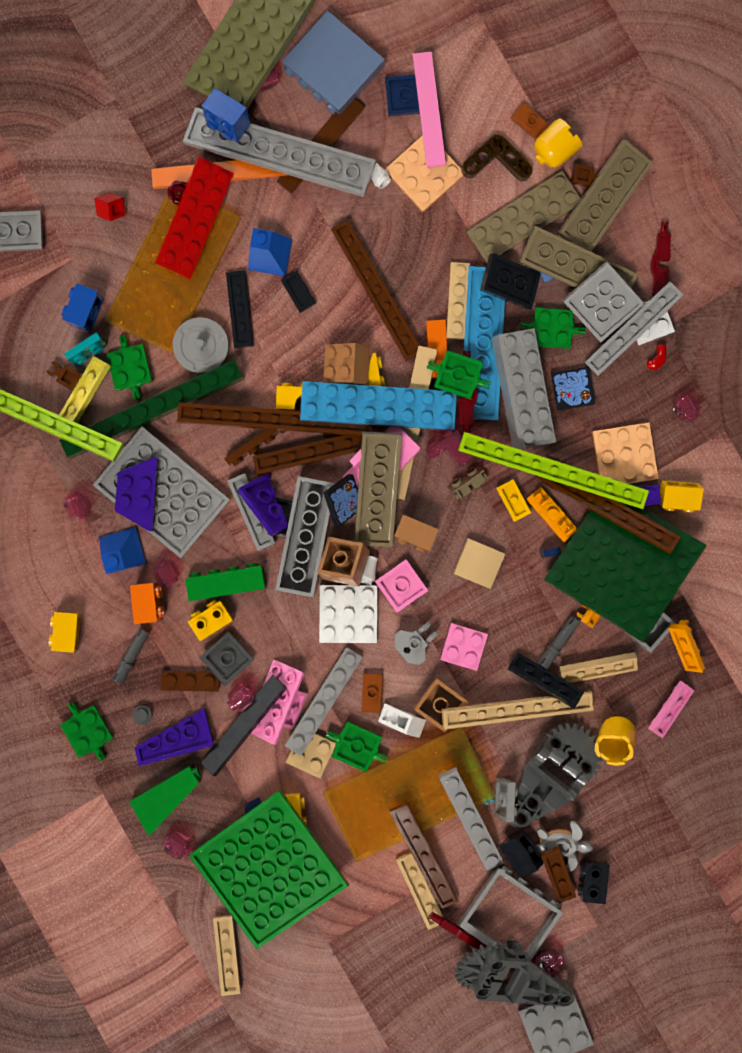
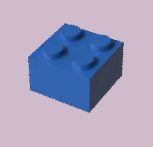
M214 88L202 104L206 125L214 131H220L230 141L234 140L238 143L250 127L247 108Z
M76 283L75 288L72 287L69 292L70 300L68 305H65L62 310V320L72 327L91 334L104 297L98 291Z

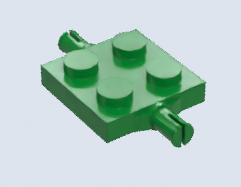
M535 308L532 323L520 322V326H527L520 327V330L535 329L538 347L571 349L573 334L585 335V331H578L585 330V327L574 326L573 312L571 310Z
M120 336L121 348L106 354L108 363L111 366L110 371L115 391L130 389L132 390L133 400L142 399L139 387L153 382L145 345L129 346L127 336Z
M447 351L440 365L428 362L427 369L437 372V380L434 386L437 389L471 400L474 390L478 386L490 388L491 381L481 378V371L484 365L481 361Z
M74 701L67 706L73 715L69 720L60 724L78 758L93 752L99 762L107 758L101 747L113 739L95 705L86 710L79 711Z
M347 721L340 734L328 730L326 737L336 741L335 750L331 757L366 773L374 760L386 764L388 756L378 752L382 736Z

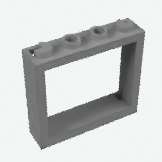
M497 866L458 922L459 926L486 945L490 943L491 946H494L498 943L504 946L503 943L469 921L498 876L501 875L552 910L525 951L529 954L530 959H532L563 914L560 908L561 905L554 899L550 901L544 897L545 894L535 887L534 890L528 886L529 882L520 876L518 879L512 875L513 871L506 866L502 868Z

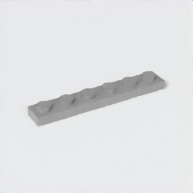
M670 281L585 363L597 376H600L684 295Z
M347 647L345 648L285 744L287 748L300 756L303 754L361 661L362 657Z
M457 767L439 774V779L486 871L504 864V860Z

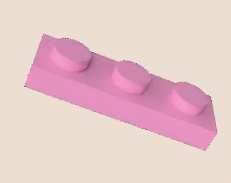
M680 681L674 687L672 694L662 705V709L652 720L648 729L663 739L694 690Z

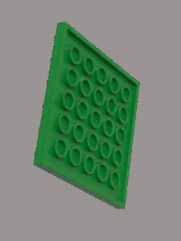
M281 789L188 855L256 949H259L349 886L348 881Z

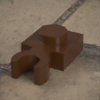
M576 163L573 166L571 184L590 187L591 182L595 180L599 172L593 173L594 167Z
M52 361V364L56 366V370L54 372L47 370L46 372L52 377H58L56 382L73 391L82 374L67 365L62 369L61 365Z

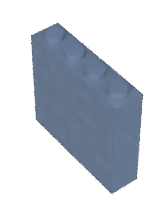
M328 10L282 61L283 71L289 77L294 76L298 80L297 83L306 90L308 88L318 102L322 100L332 114L337 112L339 115L385 67V59Z

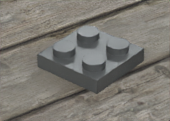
M229 632L199 657L224 686L254 661Z

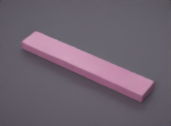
M432 51L415 53L412 57L426 167L446 166Z

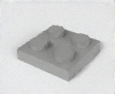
M496 777L495 779L496 800L494 801V816L505 822H514V817L517 814L515 797H517L518 789L515 782L503 777Z

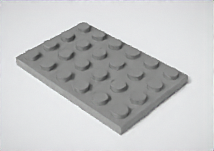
M141 427L121 450L116 462H111L93 486L115 503L117 473L157 457L158 469L153 532H148L182 559L229 503L230 499L144 427Z

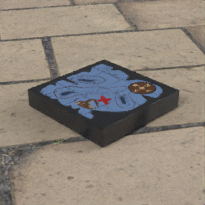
M589 367L550 374L557 411L595 405Z
M348 474L323 492L333 524L337 527H340L356 514L358 488L354 475Z

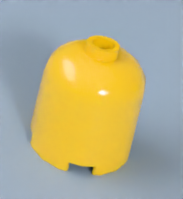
M561 118L554 121L535 140L534 151L537 154L535 159L541 165L545 164L548 167L557 168L583 146L578 135L576 134L573 137L568 131L571 127Z
M621 716L606 719L600 728L595 743L597 756L607 760L606 763L609 765L619 766L626 764V761L632 759L637 736L635 725L629 719Z

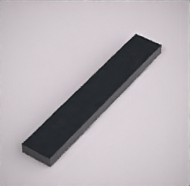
M275 675L269 678L202 761L201 764L212 776L218 775L286 691L287 687Z

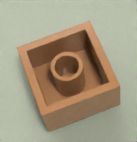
M358 343L325 345L323 383L368 385L370 346Z
M403 515L394 537L397 538V543L407 546L408 543L414 545V550L424 554L425 551L429 552L439 529Z
M328 537L317 573L327 581L360 587L370 551L364 543Z
M435 677L413 709L443 732H446L447 729H443L442 709L462 707L468 701Z

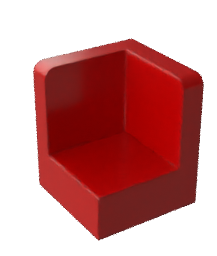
M107 193L94 198L98 217L113 221L126 216L123 197Z

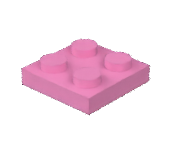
M404 560L375 581L396 612H399L428 591L407 560Z
M451 623L440 660L477 671L488 634Z

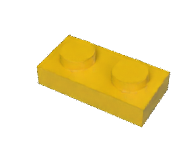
M514 479L496 488L513 522L531 513Z

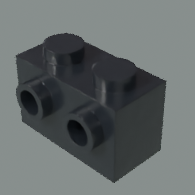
M524 829L508 836L499 846L521 878L538 871L544 864L541 853Z
M584 860V864L580 865L579 875L582 877V884L578 885V896H580L582 902L606 904L610 868L607 862Z

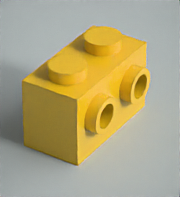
M662 480L660 505L667 511H675V509H682L685 512L700 511L704 488L700 483Z
M214 600L206 605L207 610L202 613L199 610L190 616L191 620L188 623L199 641L204 640L234 620L222 601L217 602Z
M54 612V616H51L50 626L53 627V633L49 636L51 651L78 652L80 613Z

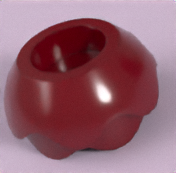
M174 181L170 184L167 195L172 203L179 204L187 184L186 182Z

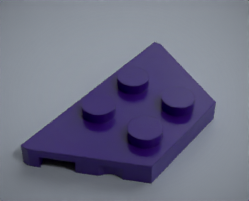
M157 457L117 473L115 511L152 532L158 469Z

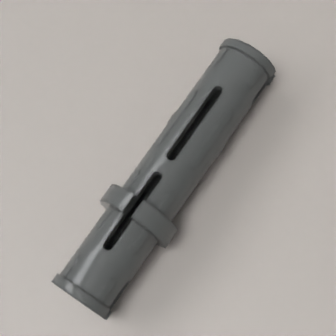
M570 616L552 644L546 647L547 651L538 661L539 665L548 670L555 658L560 656V651L581 624L577 619Z
M141 628L138 629L122 660L120 659V665L112 680L123 685L129 671L134 668L133 664L150 635L149 632Z

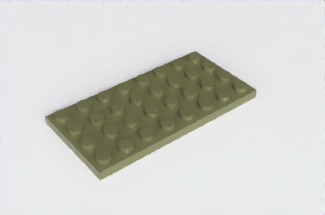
M234 0L182 83L206 97L216 88L248 109L316 0Z

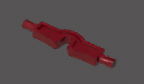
M661 222L660 233L656 236L655 253L650 261V272L653 276V296L667 285L669 270L660 268L658 265L659 262H668L671 258V234H668L669 222Z
M467 351L468 358H471V351ZM477 388L474 390L471 400L467 398H460L458 400L460 425L463 426V433L471 434V426L474 425V406L478 399Z
M433 911L430 913L429 919L468 945L478 950L480 945H483L484 948L487 947L486 944L473 935H469L464 929L445 917H441Z

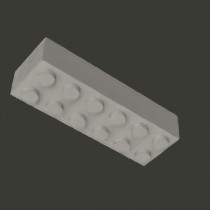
M535 329L499 334L492 337L512 447L525 449L555 443L556 438Z
M298 476L275 590L314 598L319 575L317 571L323 555L330 520V512L323 492L335 483Z

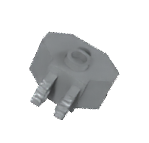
M429 621L417 631L399 630L395 634V648L407 663L420 665L426 660L425 648L439 634L437 631L432 632L425 640L420 636L423 631L430 627ZM410 647V652L405 653L404 648Z

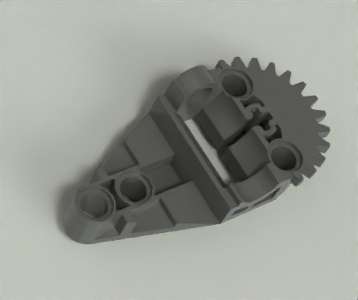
M565 723L564 728L561 724L557 726L558 731L554 728L551 729L553 735L546 734L547 738L541 742L525 764L518 787V794L515 797L517 814L514 817V822H510L512 827L519 829L528 826L531 822L575 800L581 789L590 781L593 775H598L595 770L601 769V766L597 762L603 761V758L598 757L595 752V743L593 741L596 736L589 737L591 730L583 732V725L577 729L576 723H573L571 728L569 723ZM552 739L557 742V748L552 746ZM568 753L571 754V759L567 760L561 767V770L573 779L569 787L542 766L546 759H549L556 766H560L569 757ZM582 764L587 766V773L582 770ZM529 799L533 800L534 808L529 807ZM518 814L523 817L522 824L517 821Z
M514 940L506 941L504 946L498 943L491 946L488 943L486 948L483 945H480L479 950L472 948L473 953L466 952L467 957H461V962L456 963L455 977L458 983H461L462 987L467 986L468 990L473 988L475 996L479 1000L561 1007L569 1006L575 1000L567 980L559 979L557 975L553 978L544 968L532 963L529 954L524 952L522 945ZM510 968H516L508 984L504 983L501 986L502 980L505 979Z

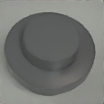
M140 705L134 709L132 717L137 724L144 725L151 720L152 712L149 707Z

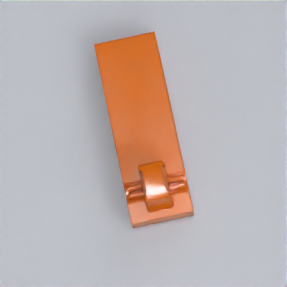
M426 321L428 348L437 350L434 363L440 365L447 352L446 321ZM436 371L432 372L431 378H437Z

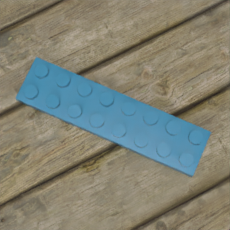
M469 266L463 351H466V357L467 351H471V359L484 363L481 378L491 381L489 389L481 386L477 387L478 399L474 406V420L498 421L500 380L491 338L503 334L505 301L480 291L486 267Z
M302 382L300 421L455 430L456 395L446 391Z

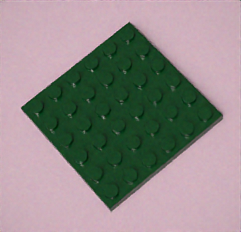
M619 502L681 537L672 554L669 555L590 510L544 581L644 643L707 545L646 508L641 509Z

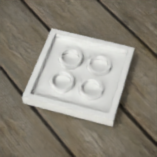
M320 585L319 643H377V586Z

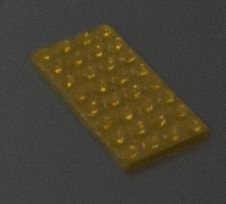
M166 195L104 321L174 355V335L184 322L192 319L241 218L219 208L192 277L187 279L154 264L178 206L172 203L168 195Z
M463 727L454 729L323 791L356 862L404 841L390 814V809L405 802L409 804L422 831L458 815L439 779V774L457 767L476 806L496 798Z

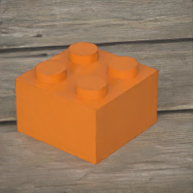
M158 583L130 585L134 624L162 621V617H165L164 605L161 606L160 598H163L162 586H159Z

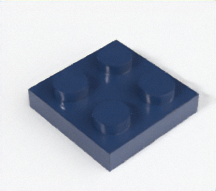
M415 74L385 77L388 117L420 114Z

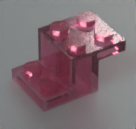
M457 430L455 432L448 431L442 436L440 443H432L426 448L425 458L430 462L445 451L457 469L475 456L458 451L462 436Z

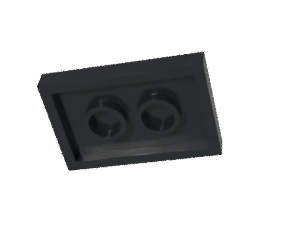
M492 253L489 254L480 291L526 310H531L541 273Z

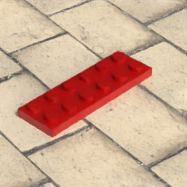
M200 156L197 157L154 264L187 279H191L233 177V172Z

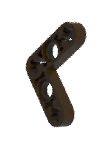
M501 135L492 136L463 163L461 168L463 176L469 179L474 178L497 158L519 181L528 180L533 172L532 166ZM494 143H500V146H493ZM479 153H486L489 159L487 161L481 160ZM512 154L515 157V161L508 162L505 159V155ZM475 162L477 163L473 171H467L468 167H471ZM524 169L527 170L526 174H525V173H523V174L520 173L521 170H524Z

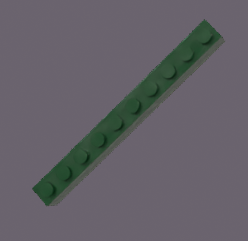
M233 360L87 428L109 438L117 439L178 411V403L193 404L243 381L244 378L236 361ZM59 440L67 458L73 459L88 452V450L68 441Z

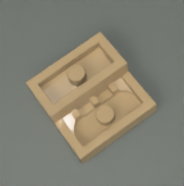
M467 538L453 574L491 589L505 554Z

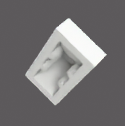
M384 704L378 722L406 735L420 738L426 720L412 713Z

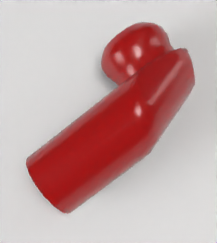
M657 345V356L653 360L649 359L647 361L648 369L658 370L666 362V345Z

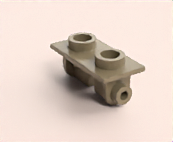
M477 465L468 469L461 478L454 479L447 488L453 493L456 500L462 499L472 492L469 488L470 484L476 489L485 483L488 477L484 473L485 471Z

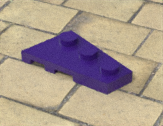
M269 473L241 486L237 492L269 535L273 536L286 529L288 524L281 505L276 500V492L270 484L269 480L271 478Z

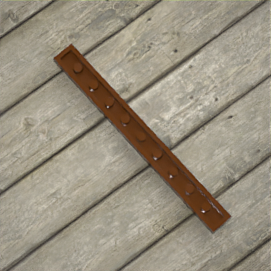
M178 403L177 423L362 436V432H371V425L300 421L301 411Z

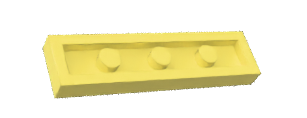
M93 356L59 415L78 423L111 366Z

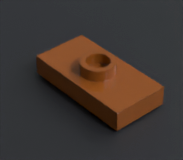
M524 102L511 116V119L535 140L550 126Z
M363 673L361 712L381 713L382 674Z

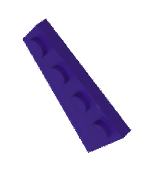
M205 708L134 747L138 765L141 767L214 746Z

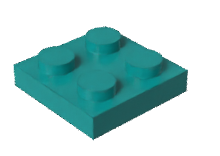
M96 332L64 353V355L74 365H82L88 361V357L92 354L97 355L101 353L107 344Z

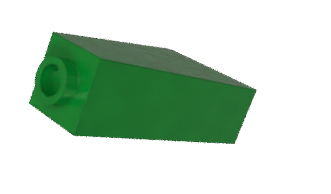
M191 764L129 801L148 836L158 828L201 782V774L197 767L193 768Z

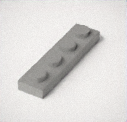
M244 473L228 480L227 482L257 551L276 544L273 536L267 534L266 529L237 492L241 486L249 483L246 474Z

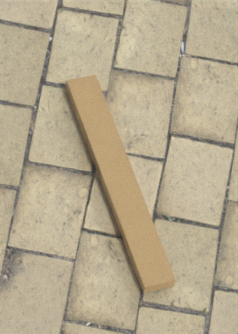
M418 346L409 388L429 390L433 370L427 369V365H429V361L435 362L436 349ZM401 427L417 444L420 429ZM414 457L399 472L398 499L405 500Z
M584 691L575 709L551 695L442 709L443 729L594 711L592 691Z

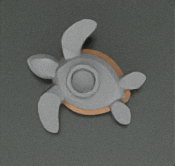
M576 821L570 822L572 832L565 829H555L547 832L543 828H538L537 833L540 837V843L536 845L539 852H543L559 846L562 857H567L565 865L568 873L573 871L578 865L577 851L588 853L593 850L590 842L580 841L583 836V829Z

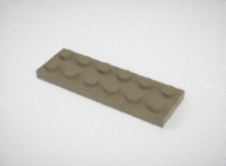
M622 140L557 234L565 240L592 252L653 162L628 141Z
M560 171L468 230L466 234L487 265L489 254L494 253L501 256L528 239L534 226L544 229L572 211L581 198L564 172Z
M534 226L519 260L520 263L573 288H577L606 261L631 289L638 276L637 273L537 226Z
M362 432L354 542L364 543L365 546L393 547L402 441L401 433Z

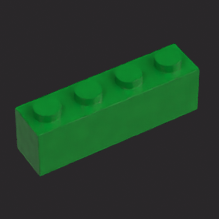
M257 563L247 564L245 569H239V566L229 567L227 572L221 573L220 569L208 571L209 575L201 576V572L189 574L190 578H185L188 601L266 589L263 566H258Z

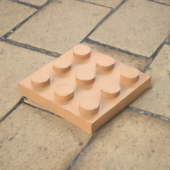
M423 135L385 169L390 174V178L422 213L463 177L461 168L445 151L446 166L426 167Z
M650 423L592 432L599 475L626 484L659 479Z

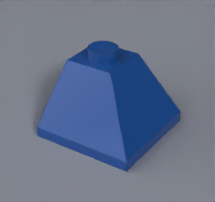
M253 228L248 270L285 277L292 239L273 231Z
M137 527L99 537L101 558L106 574L146 564Z

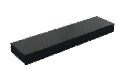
M245 270L226 272L234 349L253 347Z
M518 652L508 667L509 671L575 709L584 694L583 690Z

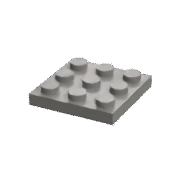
M607 261L563 299V302L600 342L645 305Z
M576 998L571 1005L566 1007L531 1004L518 1009L534 1053H575L594 1045Z

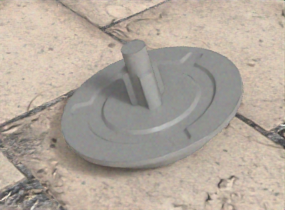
M203 317L192 318L184 322L177 329L173 338V352L177 361L187 370L195 373H206L219 367L225 360L228 352V338L223 328L215 321Z

